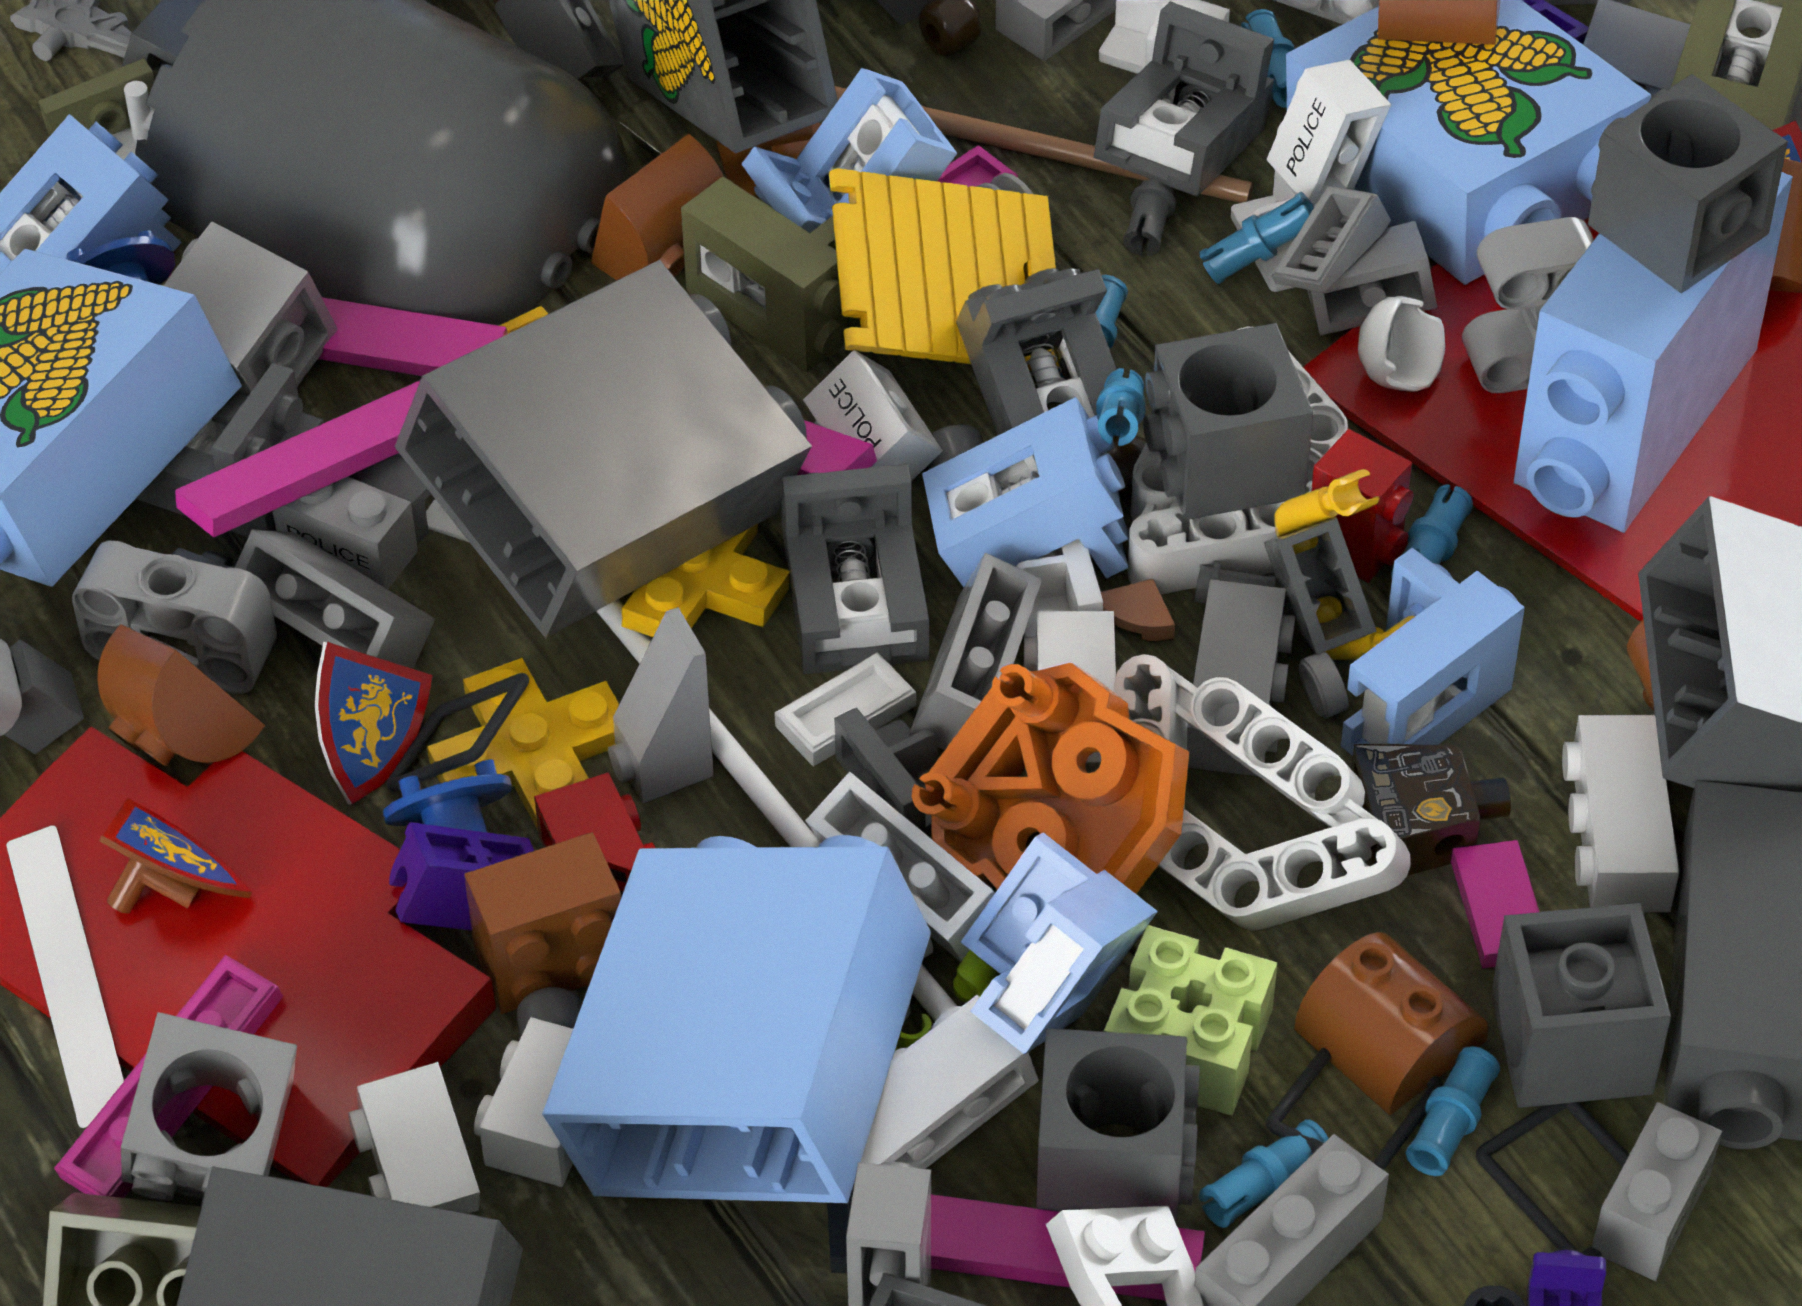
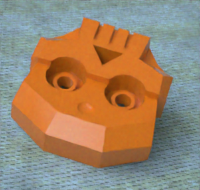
M1071 662L1038 671H1029L1019 664H1009L999 670L1002 672L1000 677H994L992 688L930 771L919 777L925 783L926 789L917 784H914L912 788V800L915 807L920 812L931 815L932 840L990 888L995 887L998 890L1025 852L1029 836L1035 832L1040 834L1044 832L1093 872L1098 874L1106 870L1137 894L1181 836L1189 751L1130 720L1128 703L1094 676ZM1099 752L1101 755L1099 768L1092 773H1087L1086 761L1088 757L1093 753ZM1026 768L1028 777H1019L1022 771Z

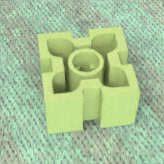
M1148 925L1130 966L1129 990L1121 988L1104 1032L1186 1036V1065L1200 1066L1198 1106L1233 1116L1249 1073L1251 1050L1257 1052L1273 1010L1278 962L1226 947L1221 959L1217 960L1198 954L1199 939Z

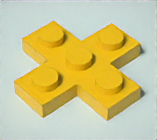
M758 524L636 589L622 607L621 627L653 637L666 611L679 607L690 628L693 627L705 608L764 627L789 590L790 571L743 555L757 534Z
M523 658L463 679L465 695L519 673L528 675L529 684L483 755L474 762L437 775L440 783L459 778L477 776L474 766L476 763L484 760H494L497 774L510 777L512 786L515 787L538 830L534 796L589 779L579 761L606 752L608 747L615 745L613 716L619 703L607 681L546 702ZM507 692L471 706L481 727L427 746L430 764L470 749Z

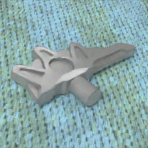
M31 0L29 5L10 16V21L13 22L15 27L41 34L33 44L32 49L35 55L44 61L50 60L63 46L86 49L94 47L124 58L132 33L127 29L128 19L126 15L121 12L106 13L98 8L99 0Z

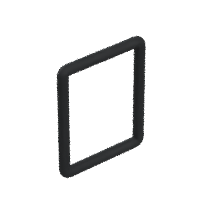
M525 673L513 675L439 705L432 712L388 778L387 788L393 792L400 790L398 783L400 779L418 776L419 782H422L479 759L528 686V675ZM507 692L470 749L409 772L446 716Z
M1323 1047L1266 1120L1267 1129L1280 1138L1301 1135L1306 1139L1312 1153L1324 1143L1304 1136L1298 1130L1281 1122L1331 1059L1330 1052ZM1433 1076L1426 1085L1428 1088L1374 1159L1373 1163L1382 1170H1385L1425 1116V1105L1432 1091L1438 1087H1443V1082L1439 1077Z
M1580 1102L1544 1105L1482 1144L1477 1149L1476 1159L1559 1250L1580 1252L1491 1155L1565 1108L1576 1117L1622 1167L1630 1154ZM1592 1246L1580 1252L1585 1256H1602L1601 1252L1592 1248Z

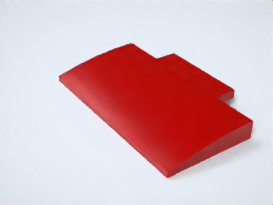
M91 726L41 774L0 818V985L51 1018L9 858L7 843L54 825L58 830L118 1061L121 1066L130 1072L147 1053L157 1013L177 1016L225 955L279 987L283 998L254 1035L297 1045L293 1084L271 1165L295 1182L328 1187L359 1154L348 1117V1112L359 1109L357 1086L436 1062L441 1067L496 1009L492 980L489 976L405 923L400 922L396 913V907L400 894L406 887V883L403 887L389 884L391 869L400 849L243 751L228 759L213 762L187 787ZM128 797L183 829L213 851L235 871L252 891L250 898L219 894L199 888L190 905L186 908L152 888L145 886L130 913H122L111 907L107 903V898L130 858L99 840ZM212 1086L192 1111L193 1114L238 1144H243L253 1134L258 1125L255 1114L250 1115L239 1095L217 1086Z

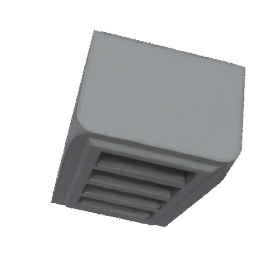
M1328 185L1271 275L1276 284L1325 293L1382 235L1391 220L1378 194ZM1319 253H1326L1324 258L1317 257ZM1306 266L1317 268L1315 272L1306 271L1303 269Z

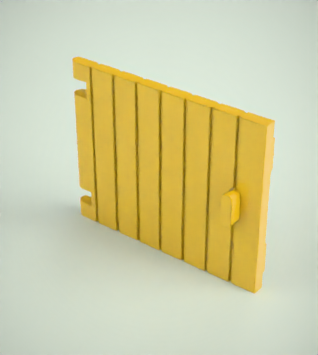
M832 169L829 171L830 191L849 193V203H836L832 206L842 315L860 318L861 328L849 327L843 331L845 350L971 364L956 324L965 301L968 300V296L974 291L989 285L1000 284L1002 287L1025 284L1024 281L1031 275L1042 270L1056 268L1048 196L1028 193L1020 194V192L993 190L975 186L967 187V185L940 183L938 181L922 179L914 180L913 178L886 176L885 174L848 169ZM1031 355L1024 357L1026 362L1030 360ZM1030 364L1027 365L1029 371H1032Z

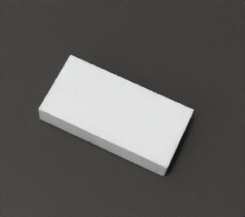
M877 652L776 711L775 727L814 767L835 754V717L857 707L874 730L915 707L916 691Z

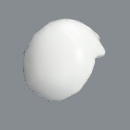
M1403 296L1387 297L1373 306L1362 323L1358 343L1359 359L1368 376L1378 385L1393 390L1417 392L1429 388L1439 374L1445 354L1444 326L1440 318L1427 314L1419 308L1423 307V301Z

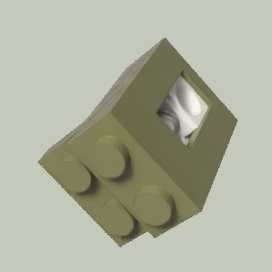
M1699 0L1671 87L1693 74L1771 130L1788 124L1802 82V0ZM1754 27L1761 29L1766 34L1759 38H1748L1742 35L1740 31L1745 28ZM1728 56L1731 60V64L1726 66L1728 74L1719 78L1717 76L1723 57ZM1756 64L1764 65L1758 87L1750 85L1754 81L1752 74L1758 70Z
M723 176L681 207L686 292L689 294H700L708 298L718 308L723 317L806 373L824 358L835 355L844 345L843 331L847 328V317L842 315L833 216L809 233Z

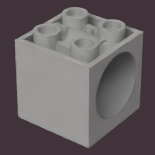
M212 221L199 238L189 243L183 253L180 264L165 284L161 285L195 295L242 385L238 391L248 395L272 363L293 369L298 386L322 354L323 346L338 330L308 271Z
M158 1012L121 1144L122 1181L133 1183L132 1191L143 1197L160 1201H172L176 1193L201 1199L202 1207L212 1166L269 1176L293 1084L297 1045ZM197 1086H217L239 1095L250 1115L255 1114L258 1125L253 1134L243 1144L236 1145L226 1153L216 1156H198L178 1149L170 1135L165 1130H159L156 1118L164 1105L178 1093Z

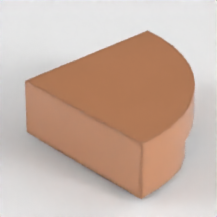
M1153 579L1101 592L1103 611H1114V628L1117 625L1125 630L1142 634V639L1148 641L1174 638L1175 623Z

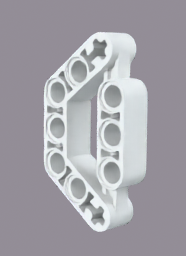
M1289 352L1313 410L1306 493L1311 492L1314 465L1347 431L1348 424L1344 413ZM1146 443L1135 463L1132 478L1131 517L1133 522L1129 529V568H1127L1128 579L1131 584L1153 579L1160 594L1196 588L1200 565L1213 567L1214 561L1220 562L1221 569L1256 575L1274 573L1264 542L1277 537L1274 515L1277 508L1284 502L1184 520L1176 496L1168 498L1164 492L1160 474V462L1162 459L1159 451L1150 452Z
M1143 654L1132 657L1122 664L1116 673L1114 693L1128 703L1130 720L1187 750L1188 724L1284 796L1330 827L1244 854L1185 810L1184 802L1181 836L1158 866L1234 924L1250 931L1263 930L1389 891L1400 885L1407 877L1411 862L1410 853L1405 843L1389 826L1362 808L1365 798L1362 781L1329 748L1242 685L1227 677L1212 678L1203 682L1197 688L1155 656ZM1159 682L1161 684L1160 689H1154V683ZM1143 694H1149L1148 704L1142 699ZM1239 702V712L1236 718L1225 726H1215V716L1218 710L1228 703ZM1153 716H1155L1160 722L1154 721ZM1290 739V749L1282 760L1275 763H1265V753L1274 741ZM1329 776H1341V787L1338 793L1331 799L1316 801L1315 792L1319 783ZM1201 843L1208 844L1209 851L1205 862L1198 868L1185 870L1184 862L1188 851ZM1380 844L1384 849L1376 853L1378 863L1368 866L1364 861L1371 858L1372 852L1370 847ZM1342 854L1347 860L1340 862L1337 856ZM1311 862H1323V873L1319 881L1309 888H1298L1297 878L1301 869ZM1258 881L1260 891L1256 900L1247 907L1235 908L1234 898L1237 890L1247 882Z

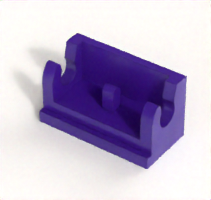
M409 822L404 832L406 835L405 841L392 866L389 884L392 886L403 887L406 883V887L400 894L396 907V913L400 922L472 931L464 873L534 851L530 839Z

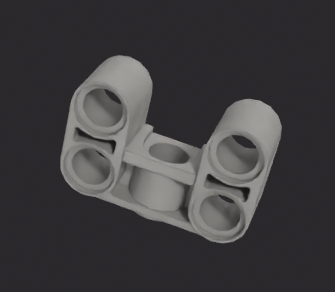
M1566 217L1508 226L1493 231L1479 243L1477 248L1479 263L1496 302L1501 307L1507 309L1478 316L1464 328L1462 333V342L1480 385L1485 391L1505 393L1528 389L1539 312L1594 241L1587 224L1583 220L1576 217Z
M106 541L99 545L72 594V603L82 644L85 650L95 659L100 661L107 641L120 624L145 636L149 632L184 639L187 640L189 645L196 647L200 670L225 692L232 694L248 693L254 687L277 640L269 590L264 582L251 572L240 568H224L193 561L179 555L162 554L135 548L120 541Z

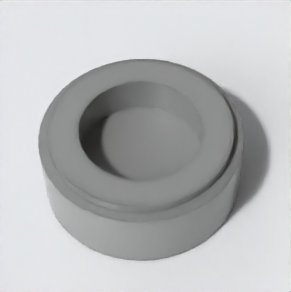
M1322 652L1301 659L1299 664L1301 682L1316 713L1320 717L1327 719L1348 710L1349 703L1346 689L1331 657L1326 652Z

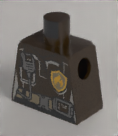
M1365 743L1354 745L1351 770L1362 781L1365 790L1362 808L1389 826L1405 843L1410 853L1411 862L1407 876L1451 864L1453 848L1477 845L1480 820L1510 816L1511 799L1506 779L1495 778L1470 781L1462 750L1454 745ZM1380 844L1370 847L1372 852L1371 858H1369L1370 866L1378 863L1376 853L1384 849Z

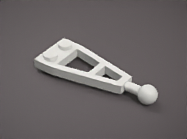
M1169 1206L1062 1210L1046 1224L1069 1285L1081 1306H1122L1111 1286L1162 1283L1167 1306H1203L1200 1292L1194 1286V1267Z

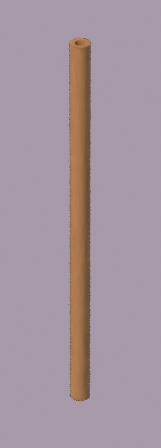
M835 86L838 100L847 88ZM922 106L944 135L1138 180H1150L1144 176L1093 158L1094 145ZM1219 175L1201 194L1243 203L1251 200L1254 183Z

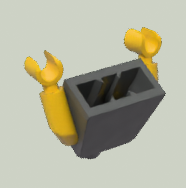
M1365 469L1337 478L1330 483L1329 487L1326 486L1282 503L1274 515L1277 537L1264 542L1279 588L1286 589L1285 605L1289 615L1296 616L1295 628L1316 654L1326 652L1332 660H1357L1415 617L1407 616L1385 632L1381 628L1375 627L1340 525L1335 517L1337 514L1350 516L1379 502V496L1366 499L1359 491V479L1370 475V472Z

